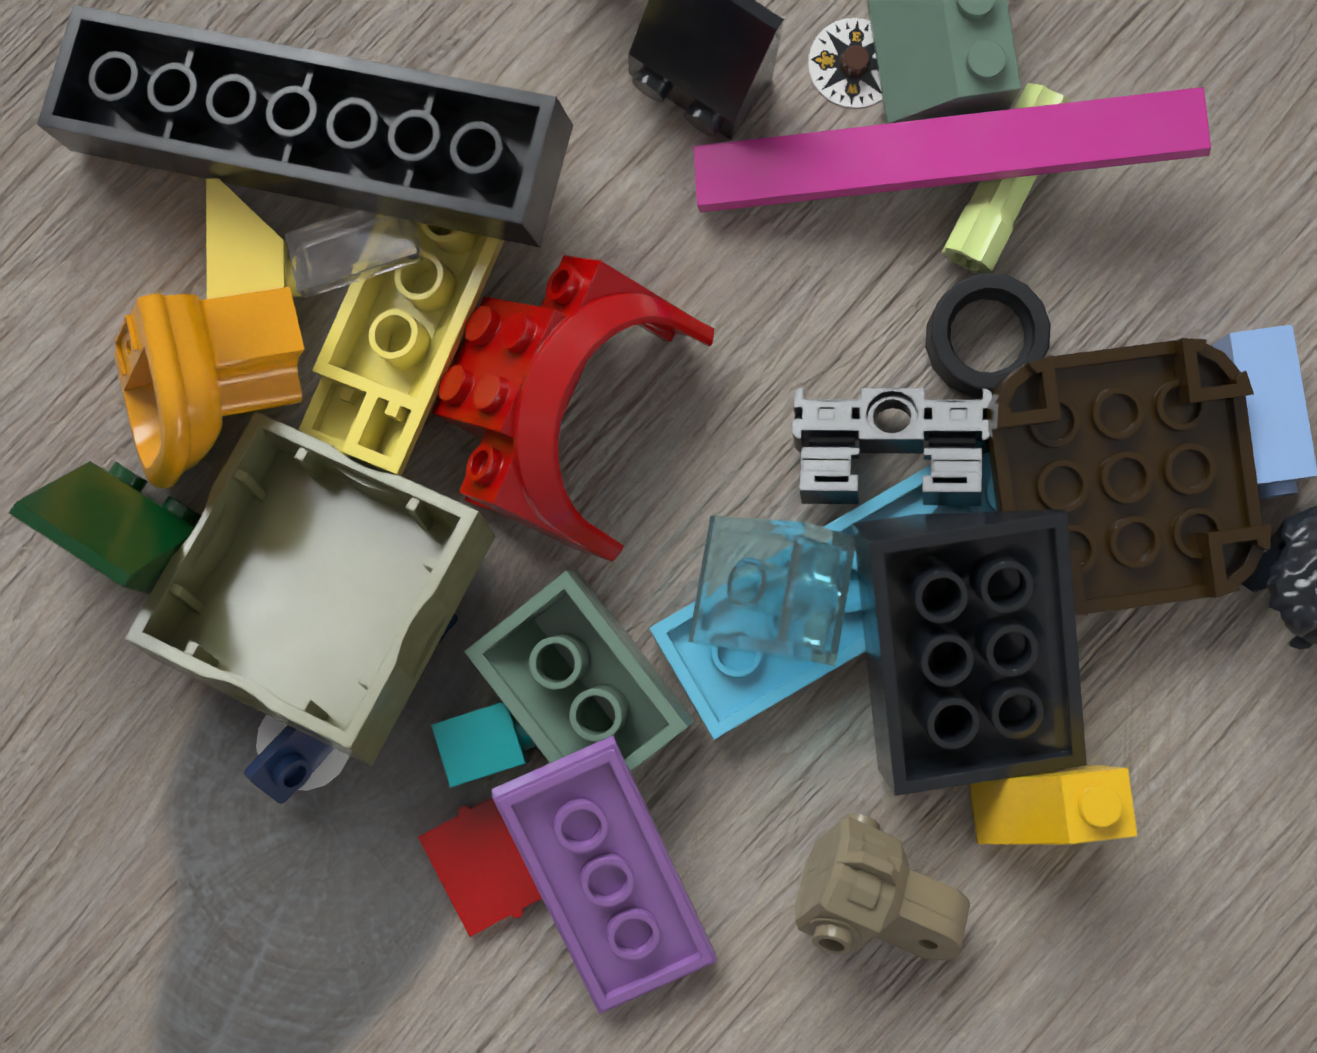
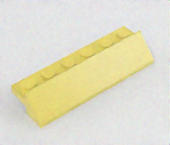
M381 215L312 371L319 375L321 380L298 430L334 446L347 458L359 462L369 469L402 476L439 392L440 382L449 369L465 332L468 319L474 312L505 240Z

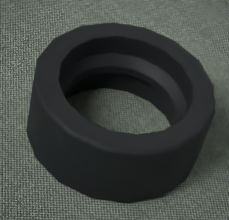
M980 273L960 280L940 298L927 322L925 348L933 370L949 387L967 396L983 397V388L988 389L992 393L995 384L1007 377L1017 367L1046 356L1050 346L1051 324L1043 302L1027 284L1006 274ZM979 300H995L1010 307L1019 317L1024 330L1023 348L1017 360L1009 367L996 372H981L965 365L955 354L950 340L951 325L957 313L967 304Z

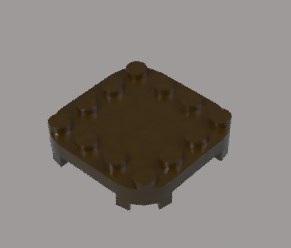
M1180 338L1173 341L1057 356L1050 355L1017 367L1007 377L999 380L993 388L992 398L988 405L987 420L990 435L988 448L997 512L1064 510L1067 512L1075 615L1088 616L1090 613L1201 598H1218L1240 590L1239 585L1254 573L1264 550H1270L1272 524L1263 525L1246 401V396L1254 395L1247 371H1240L1224 352L1208 345L1206 339Z

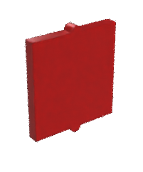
M493 797L473 808L468 805L461 806L458 810V816L418 837L469 937L510 915L513 918H520L524 913L523 908L542 899Z

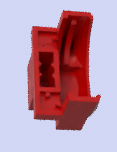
M567 255L563 256L559 267L551 274L546 285V296L541 307L483 296L479 308L468 319L465 328V339L454 364L444 374L440 382L439 397L432 411V414L482 439L479 447L473 451L467 462L466 476L459 490V493L466 496L464 501L482 510L518 521L572 549L613 562L622 552L624 545L584 519L573 506L564 487L560 472L558 447L563 415L587 361L603 343L620 331L638 325L663 341L672 342L674 335L679 334L689 336L706 346H711L714 339V328L687 314L601 260Z

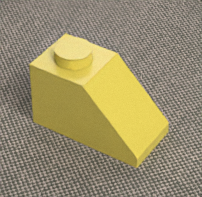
M219 178L206 179L207 299L290 287L293 302L294 297H303L305 279L302 259H294V253L285 241Z

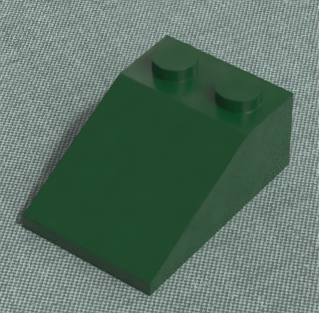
M89 461L16 501L8 512L11 516L120 586L147 594L152 592L169 560L189 538L201 517L199 513L170 495L167 496L163 504L146 495L142 491L148 481L117 461L113 463L109 470Z

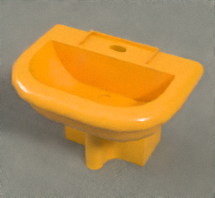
M290 287L200 300L198 295L193 294L145 295L139 297L131 313L125 315L114 341L116 347L114 358L135 449L146 478L156 488L168 489L174 486L184 471L192 469L204 459L221 431L222 416L302 402L297 364L298 358L305 349Z

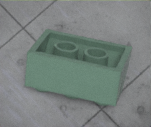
M867 0L886 124L1010 109L1021 90V82L1007 0Z
M567 570L464 651L550 763L614 735L631 772L695 721L578 570Z

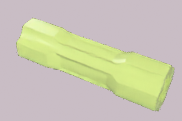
M1027 83L1014 109L1069 103L1070 101L1064 95L1058 94L1044 85ZM1037 175L980 181L970 202L961 212L941 253L952 263L960 265L972 273L992 272L1013 231V223Z

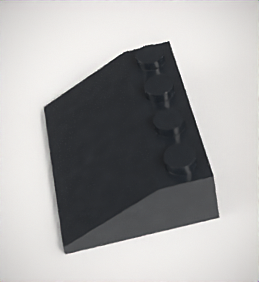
M1064 510L914 514L853 523L877 765L879 772L893 794L898 796L1086 766L1067 512Z

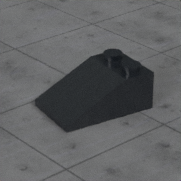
M648 0L628 53L629 74L634 77L632 83L650 99L662 103L667 98L686 111L684 114L685 119L704 134L714 137L719 132L732 140L772 81L784 19L755 0Z

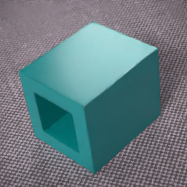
M503 702L431 725L450 788L528 763L525 750L536 747L533 740Z

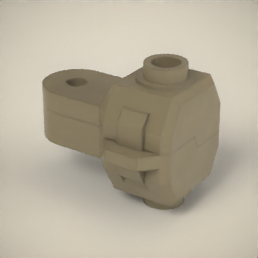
M849 814L844 816L843 820L816 840L805 865L795 904V921L799 931L813 936L812 943L818 949L830 954L845 955L851 953L875 937L919 957L932 960H950L959 956L961 952L970 901L960 891L911 870L901 840L880 831V825L877 821L865 815Z

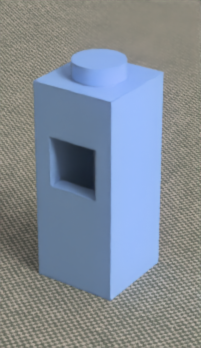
M1293 324L1229 333L1214 343L1213 347L1224 352L1240 371H1247L1254 395L1246 396L1259 499H1271L1298 494L1297 483L1316 477L1317 465Z

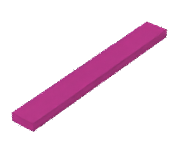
M1204 87L693 146L696 198L700 213L1209 156L1211 151Z

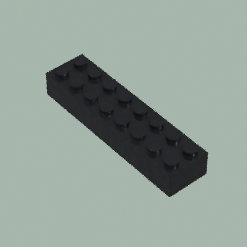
M77 5L72 7L37 123L40 128L73 152L204 179L219 178L222 182L539 248L541 247L573 128V123L556 96Z

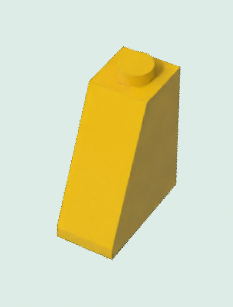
M1088 765L968 784L976 844H1076L1137 836L1129 772L1126 767Z

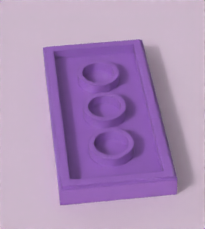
M614 735L492 789L493 800L599 1014L718 962L710 940Z

